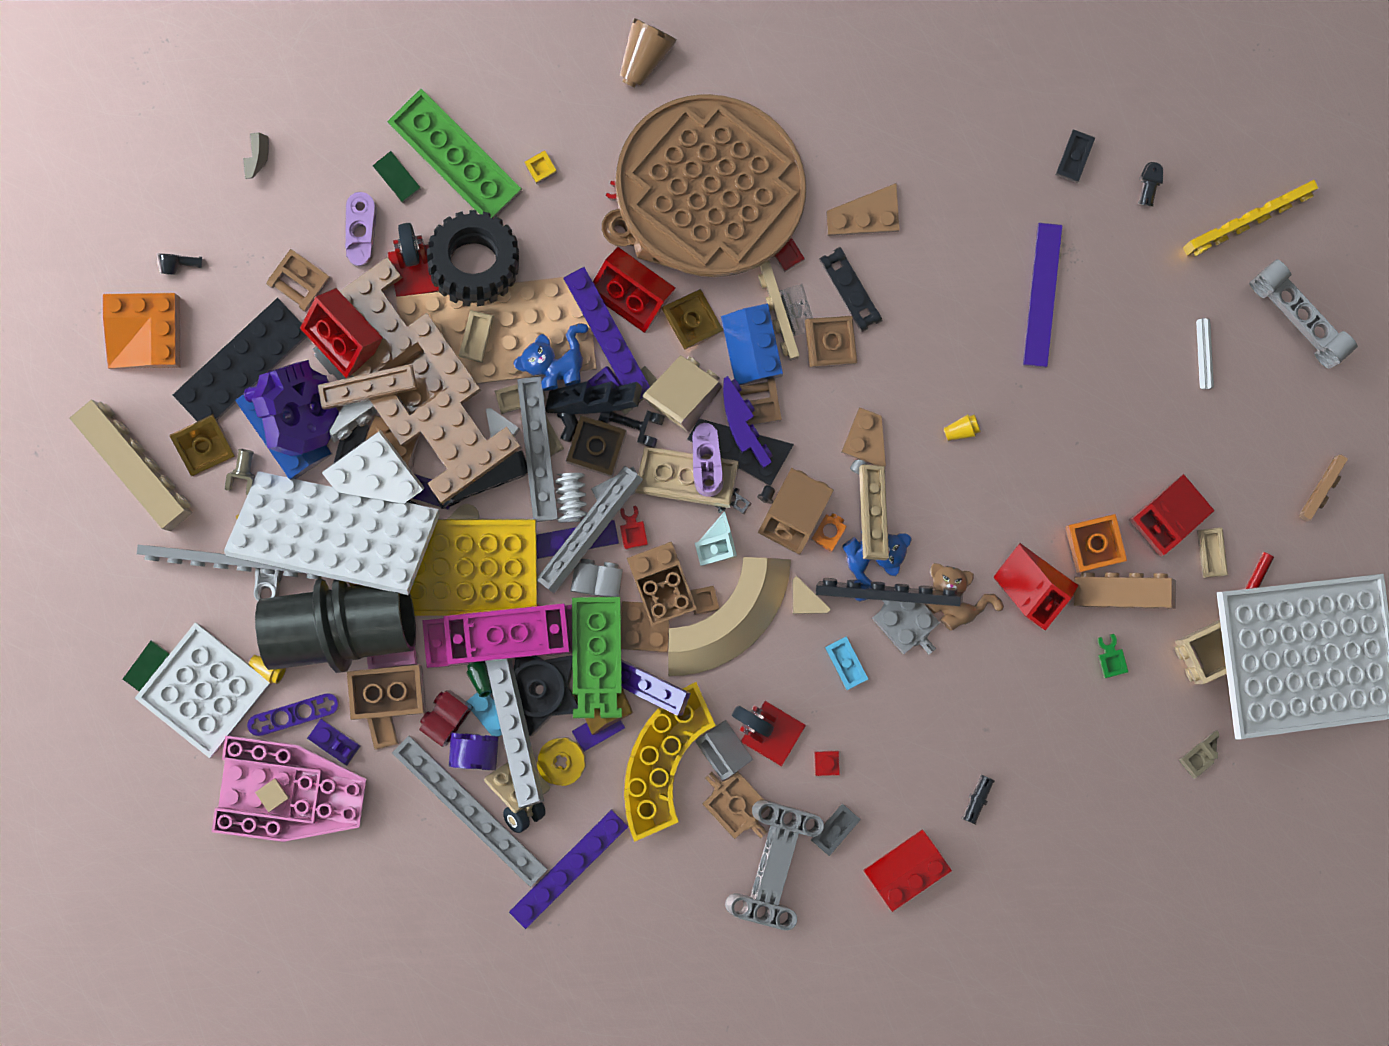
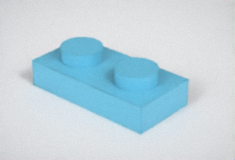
M847 636L825 647L846 690L868 680Z
M478 693L474 694L466 701L473 706L471 711L491 736L500 737L502 732L494 699L491 695L479 697Z

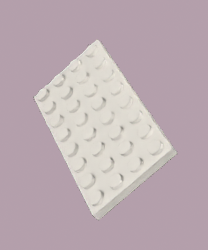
M258 471L224 552L226 556L409 595L440 514L439 510L435 508L339 493L330 486L297 479L290 480L288 477Z

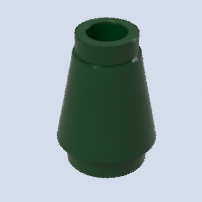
M481 661L468 664L466 674L479 697L491 695L492 688L486 662Z

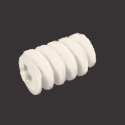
M557 474L561 478L556 479L555 484L562 487L556 489V493L563 495L556 499V503L563 505L557 509V512L564 514V516L558 518V522H581V517L585 516L587 512L580 510V508L586 506L587 503L579 499L586 496V493L579 491L580 488L585 486V483L579 482L578 479L584 477L585 474Z

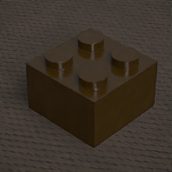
M580 415L566 462L613 477L627 430Z

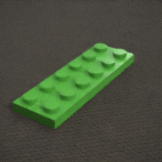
M422 89L412 96L387 121L474 210H477L478 214H483V211L491 213V218H494L522 191Z

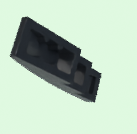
M588 381L549 391L545 411L557 414H589L638 407L642 386L638 382L616 386L612 381L592 386Z

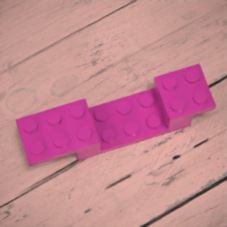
M554 604L449 615L438 619L422 620L427 668L465 665L474 662L528 656H551L572 653V605Z

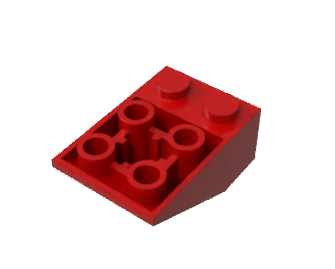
M1183 474L1130 518L1129 521L1158 556L1161 557L1180 543L1215 510Z
M1021 543L1018 544L994 575V579L1022 613L1045 631L1070 601L1079 586Z

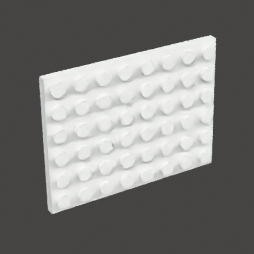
M1384 574L1217 592L1235 739L1389 719V610Z

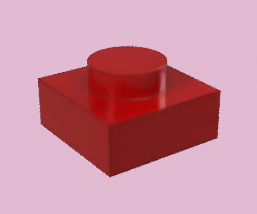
M839 751L814 752L815 776L840 775Z

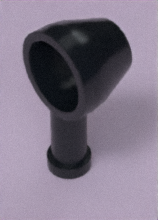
M157 253V263L162 274L175 275L179 265L202 269L203 257Z

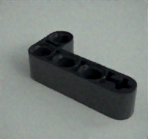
M523 450L512 454L446 503L442 504L438 500L441 509L453 506L468 497L527 476V460Z

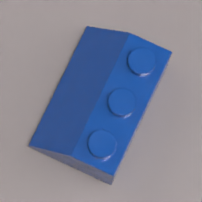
M768 303L744 308L721 316L733 376L739 385L783 376Z

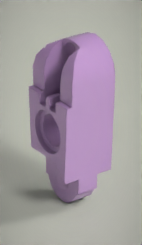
M364 192L352 194L346 203V257L353 265L358 267L366 265L372 257L377 215L375 202L370 195ZM359 202L365 204V208L362 211L357 210V203ZM359 226L366 227V233L362 237H356L354 234L355 229Z
M702 423L693 431V477L696 490L699 494L707 497L717 495L722 490L724 482L717 430L709 423ZM705 454L712 455V457L707 460L701 458ZM711 479L714 483L712 486H706L704 484L705 481Z

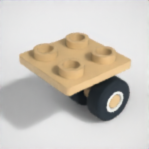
M508 762L485 777V783L508 806L503 811V817L512 831L521 833L529 827V818H532L534 822H538L545 816L546 811L543 802L526 808H519ZM538 774L542 794L544 795L549 792L550 786Z

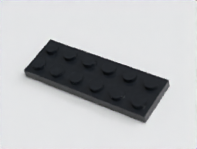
M277 297L172 395L197 422L212 414L218 420L236 403L235 400L244 394L246 388L254 387L258 383L259 375L270 372L307 338L306 334L300 329L302 323Z

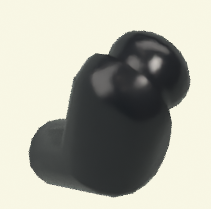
M567 413L557 414V417L562 420L565 426L560 439L571 443L578 425L576 415Z

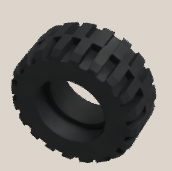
M469 210V214H463V211L455 213V218L452 219L449 216L444 219L443 226L438 225L434 229V235L430 236L427 260L431 281L435 287L439 286V293L444 297L450 295V301L454 303L460 300L463 301V306L477 303V307L484 306V301L489 300L490 303L498 300L499 294L501 296L507 294L508 286L512 287L516 281V275L519 270V248L516 236L512 235V229L509 225L503 226L502 219L497 216L494 219L491 218V213L483 211V214H477V210ZM476 243L492 250L496 255V261L488 270L471 274L457 269L451 262V255L463 245Z

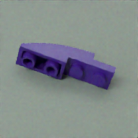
M726 376L723 385V398L730 431L741 453L743 454L751 449L764 469L772 463L770 458L773 455L766 444L761 446L757 440L760 435L754 425L748 426L747 422L754 418L752 412L755 409L748 398L743 400L739 394L742 389L736 379L730 380Z

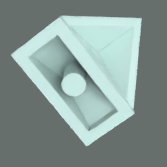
M725 511L704 536L695 543L700 566L737 557Z

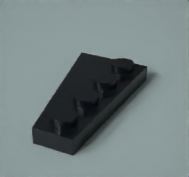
M699 418L687 438L688 441L693 443V431H695L698 425L702 423L713 425L718 434L720 457L738 461V469L769 486L772 485L794 446L792 443L760 435L757 440L761 446L766 444L773 455L770 458L772 463L763 469L751 449L743 454L741 453L729 426Z

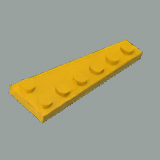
M1312 180L1269 201L1261 208L1258 207L1249 211L1239 219L1235 218L1227 222L1218 230L1215 228L1190 240L1183 249L1187 256L1192 253L1198 256L1212 247V243L1215 242L1217 246L1229 240V234L1236 231L1237 235L1250 229L1249 224L1255 221L1261 224L1272 218L1271 213L1278 210L1281 214L1293 207L1291 203L1300 200L1301 203L1314 197L1313 192L1318 189L1315 180Z

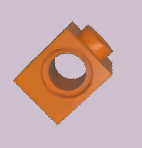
M834 513L831 516L826 514L811 540L832 552L847 527L843 524L845 520ZM828 524L835 526L837 530L836 535L832 538L826 537L823 533L824 526Z

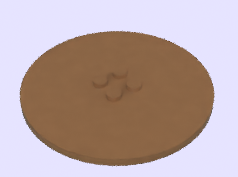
M713 94L686 96L667 102L654 109L629 134L619 155L616 168L615 189L617 203L622 218L633 237L647 252L662 263L679 271L697 276L724 277L737 275L757 268L769 261L780 252L793 236L800 222L806 201V177L803 163L788 134L775 120L760 109L744 101L727 96Z

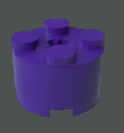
M451 733L449 767L496 770L499 736Z

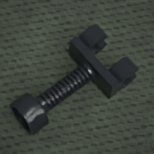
M647 410L644 421L640 422L635 419L633 420V418L624 417V415H617V413L615 414V412L611 411L600 413L598 421L607 424L613 421L624 426L627 425V427L636 428V430L640 431L637 443L655 448L657 439L644 435L648 421L662 425L665 416Z

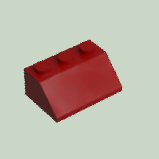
M617 247L605 259L593 280L604 304L644 333L649 329L661 312V308L667 304L676 287L620 247Z
M337 288L315 297L300 327L345 378H349L375 354L383 339Z
M922 829L863 871L893 912L952 870Z

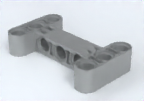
M1275 260L1249 282L1251 288L1262 298L1268 296L1317 349L1315 356L1322 365L1330 369L1340 364L1358 347L1356 341L1345 331L1338 333L1288 279L1292 274L1286 265L1280 260ZM1283 291H1288L1291 294V302L1288 303L1282 299L1281 294ZM1299 309H1305L1307 311V320H1302L1299 318ZM1316 326L1323 328L1325 332L1323 338H1318L1315 335L1314 330Z
M760 800L752 807L753 817L764 824L770 825L751 896L739 893L731 894L727 897L725 906L730 914L739 919L788 931L795 927L797 915L788 907L780 905L779 902L798 835L818 836L824 829V823L819 816L810 812L767 800ZM768 806L770 813L767 817L762 818L761 811L764 807ZM791 812L792 820L790 823L785 824L783 821L784 816ZM814 819V827L811 830H807V821ZM739 900H742V909L740 911H735V903ZM765 906V914L762 917H757L758 909ZM787 912V921L780 923L779 918L781 914Z

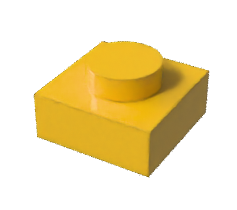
M545 150L524 162L536 184L557 173Z

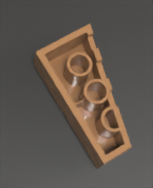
M1081 572V577H1074V582L1079 585L1074 593V606L1167 607V609H1176V580L1168 578V574L1154 573L1153 578H1144V573H1129V578L1119 577V573H1105V577H1095V573Z

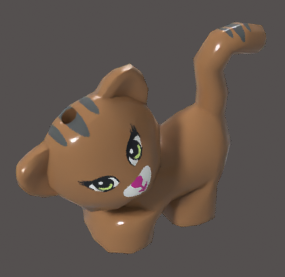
M934 563L930 567L934 590L943 591V588L951 587L958 589L957 592L964 593L967 586L974 579V574L970 571H962L951 566L944 567L938 563ZM984 594L975 606L962 602L961 606L925 604L934 614L939 611L944 613L940 621L948 630H954L960 625L972 622L977 615L984 611L988 603H992L996 611H1002L1004 608L1001 599L995 594Z

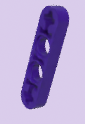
M330 693L315 696L256 714L248 720L247 727L252 735L263 736L332 715L339 708V700L334 694ZM326 697L334 701L330 711L327 708L318 709L320 715H316L314 700H317V705L324 703ZM303 704L311 707L312 712L308 718H302L299 715V707ZM280 711L288 714L289 719L285 725H279L276 722V714ZM271 714L270 719L274 729H270V724L263 726L261 732L253 728L257 718H259L260 722L269 720L267 715Z

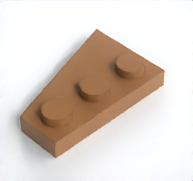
M895 183L827 210L828 236L899 232L897 184Z

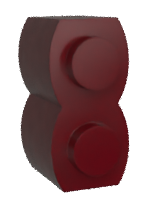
M451 690L441 691L433 702L435 704L431 712L427 711L420 720L422 725L419 730L441 747L449 744L451 733H457L459 727L473 709L472 705Z

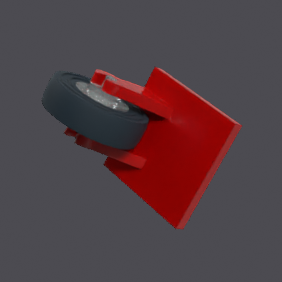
M411 223L398 225L400 239L393 240L395 251L388 252V258L402 276V279L394 284L396 297L439 291V286L435 287L428 271L427 249L429 245L424 244L422 235L415 236Z
M764 701L761 708L754 705L751 711L737 706L732 713L735 719L743 723L740 731L745 734L741 739V743L781 767L806 727L805 724L767 701Z

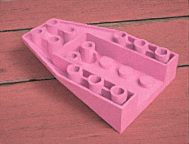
M232 735L225 736L222 756L225 764L219 806L215 808L212 832L286 842L360 827L366 786L365 778L298 745ZM276 778L289 796V799L268 812L255 792Z

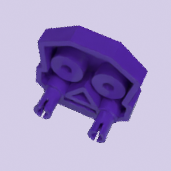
M309 360L296 362L259 375L257 386L246 388L244 391L246 401L253 402L257 417L262 418L267 448L289 456L304 454L327 445L331 439L329 431L339 415L336 407L326 410L322 409L318 385L329 383L327 375H323L310 367Z

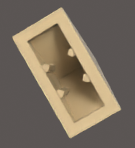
M797 576L792 580L793 614L828 613L831 610Z

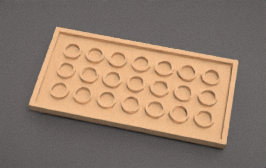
M564 277L516 282L512 287L508 286L507 294L504 296L499 294L497 301L490 303L489 300L484 301V306L478 307L477 303L463 306V301L460 300L454 303L450 301V295L444 297L439 292L396 297L397 312L407 326L426 313L430 316L477 384L545 376H533L528 372L517 370L513 364L514 360L522 356L523 351L531 343L535 342L536 338L541 334L549 338L550 346L555 353V359L561 358L570 350L566 333L570 326L578 323L587 324L588 326L586 333H576L575 336L580 344V352L583 357L580 372L597 370L593 332L566 285ZM470 310L494 316L483 363L459 357Z

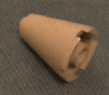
M634 18L620 76L624 77L622 82L634 88L636 84L641 86L673 47L677 39Z

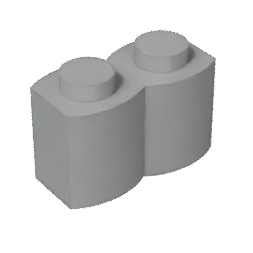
M581 559L580 563L578 562L577 566L574 567L571 592L603 597H619L623 569H618L619 564L604 562V566L594 565V560Z

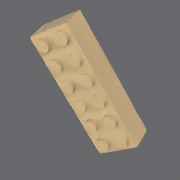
M91 399L69 419L161 529L172 531L192 514V511L189 509L191 506L190 502L183 495L176 494L173 490L176 486L167 476L160 475L158 472L161 469L152 458L145 457L143 454L145 449L137 440L134 441L132 438H129L128 434L130 431L122 422L119 423L117 420H114L112 416L115 413L106 403L103 404L101 401L98 403Z

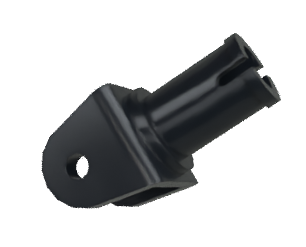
M1157 162L1147 163L1139 179L1143 182V187L1138 204L1154 206L1157 185L1163 184V167Z

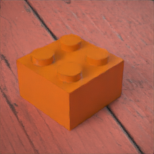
M1116 514L1065 526L1076 573L1127 561Z

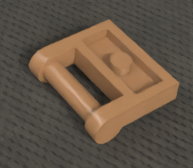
M290 249L266 284L271 288L275 287L299 304V308L306 312L312 305L315 297L330 279V276ZM283 273L309 291L306 297L280 280Z
M774 378L767 379V382L740 386L742 391L739 394L741 396L766 391L770 393L769 398L750 401L755 411L752 412L754 418L747 422L748 426L782 420Z

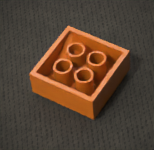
M176 293L103 294V324L108 369L180 368V296Z

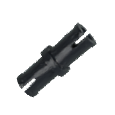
M980 775L974 793L969 796L971 800L962 819L976 825L983 805H987L988 801L986 799L995 780Z

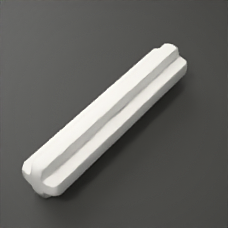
M1202 318L1196 322L1200 388L1212 389L1214 381L1210 319Z

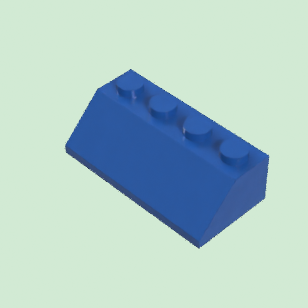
M243 394L235 401L267 446L262 418L257 417L253 402L246 401ZM327 445L296 456H289L269 449L290 480L299 478L332 455Z

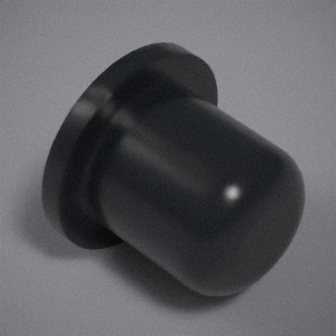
M769 485L764 486L762 493L757 496L758 499L764 503L772 504L775 489Z

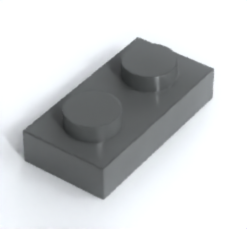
M841 804L824 824L822 833L813 837L811 841L830 856L861 819L844 804Z

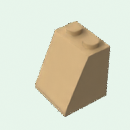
M680 355L644 393L643 397L651 407L689 433L720 391L722 385L718 381L720 377L708 369L707 372H704L699 368L701 364L690 356L686 359Z

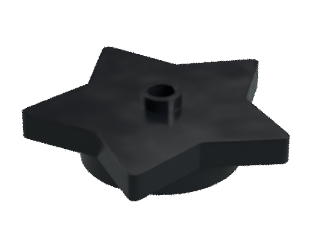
M572 655L547 660L539 656L515 658L514 672L529 736H533L552 716L573 714V709H578V703L569 687L573 669ZM539 685L543 686L542 694L536 692V688Z

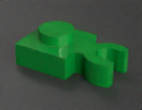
M1110 634L1111 643L1109 645L1103 643L1102 637L1097 638L1099 647L1104 650V654L1098 655L1104 678L1128 673L1123 649L1115 650L1117 638L1114 634Z

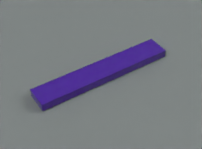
M1038 223L1023 358V365L1048 367L1062 225Z

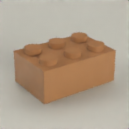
M421 665L347 671L350 720L426 713Z

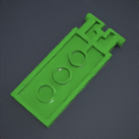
M620 597L572 598L573 695H578V709H573V718H594V709H600L601 718H622V708H617V694H622Z

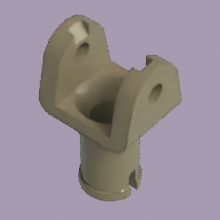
M238 449L236 469H233V471L226 475L225 490L230 491L232 489L234 477L247 480L246 495H248L256 477L250 472L254 451Z

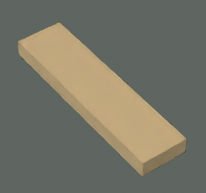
M862 464L859 467L863 559L887 560L889 558L885 466Z

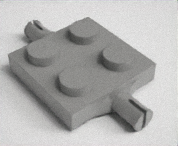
M882 600L885 604L881 611L872 619L899 651L905 654L913 646L920 644L928 655L931 654L936 647L933 646L927 637L931 630L940 622L923 603Z

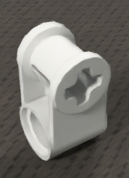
M260 568L255 569L254 597L257 601L262 599L261 591L264 588L272 590L271 597L279 596L283 571L275 570V574L260 573Z

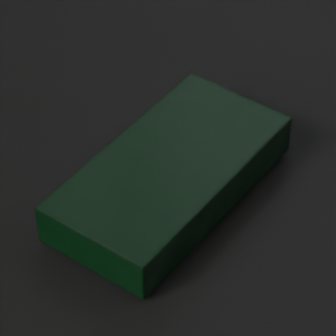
M392 151L372 165L402 203L421 189Z
M150 640L122 680L140 692L170 653Z

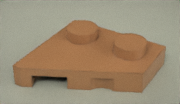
M859 407L841 452L875 466H886L882 416Z

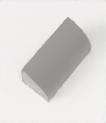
M726 720L695 741L722 781L753 760Z

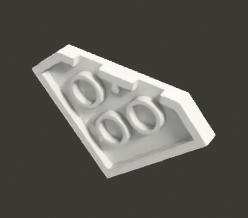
M381 430L322 472L336 492L404 504L424 489L423 485Z

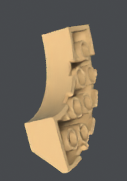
M743 557L742 571L738 584L728 601L717 612L696 624L669 628L668 676H685L714 669L731 661L754 644L770 625L781 606L789 580L791 559Z

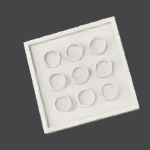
M194 623L135 699L208 758H211L225 741V736L231 734L270 683L198 623Z

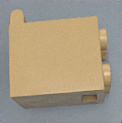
M1220 620L1175 641L1177 645L1174 647L1175 652L1180 660L1184 659L1188 667L1185 669V672L1191 682L1206 684L1227 674ZM1192 646L1194 647V649H1195V651H1196V653H1197V655H1198V657H1199V659H1200V661H1201V663H1202V665H1203V668H1201V666H1200V664H1199V662H1198V660H1197V658H1196V656H1195V654H1194V652H1193V650H1192Z

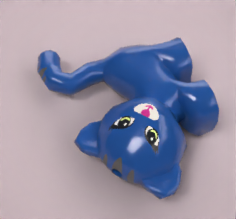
M578 323L569 327L566 338L570 344V350L558 359H555V353L550 346L549 338L544 334L539 335L535 342L531 343L523 351L522 356L514 360L515 368L522 372H528L533 376L545 375L546 377L541 382L543 391L557 389V382L564 379L565 386L580 383L583 357L580 352V344L575 336L576 333H586L588 331L587 324Z
M906 533L888 534L889 558L887 560H875L881 567H884L886 573L891 576H896L899 573L900 565L905 559L907 547L910 545L912 538ZM853 537L842 545L847 555L849 570L855 575L857 580L861 581V584L871 585L872 581L864 573L871 559H863L862 541L858 542ZM856 598V600L859 601V602L867 600V599Z

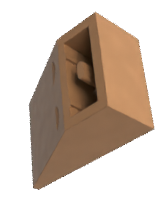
M672 541L627 558L651 626L697 610Z

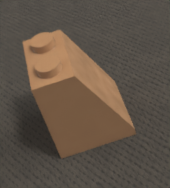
M791 468L758 533L800 555L834 490L826 483L808 477L803 471Z

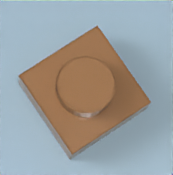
M714 586L690 590L697 610H694V615L713 612L719 609Z

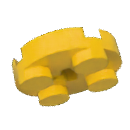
M554 738L545 743L539 751L537 768L541 777L550 784L570 785L581 777L586 767L583 749L570 738ZM558 755L562 758H567L565 762L567 766L565 768L556 766L555 763L558 761L556 757Z

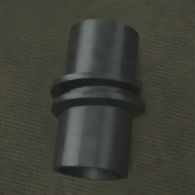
M318 579L315 581L313 592L259 599L256 605L255 629L257 644L262 661L268 670L328 662L335 673H341L349 670L352 660L413 651L415 647L416 622L410 593L405 595L399 592L363 585L348 587L345 581L336 579L333 580L332 589H329L326 580Z

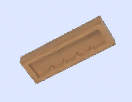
M1341 454L1334 456L1300 512L1299 517L1301 519L1310 521L1317 509H1322L1329 499L1327 493L1331 487L1334 489L1341 479L1339 473L1348 458Z

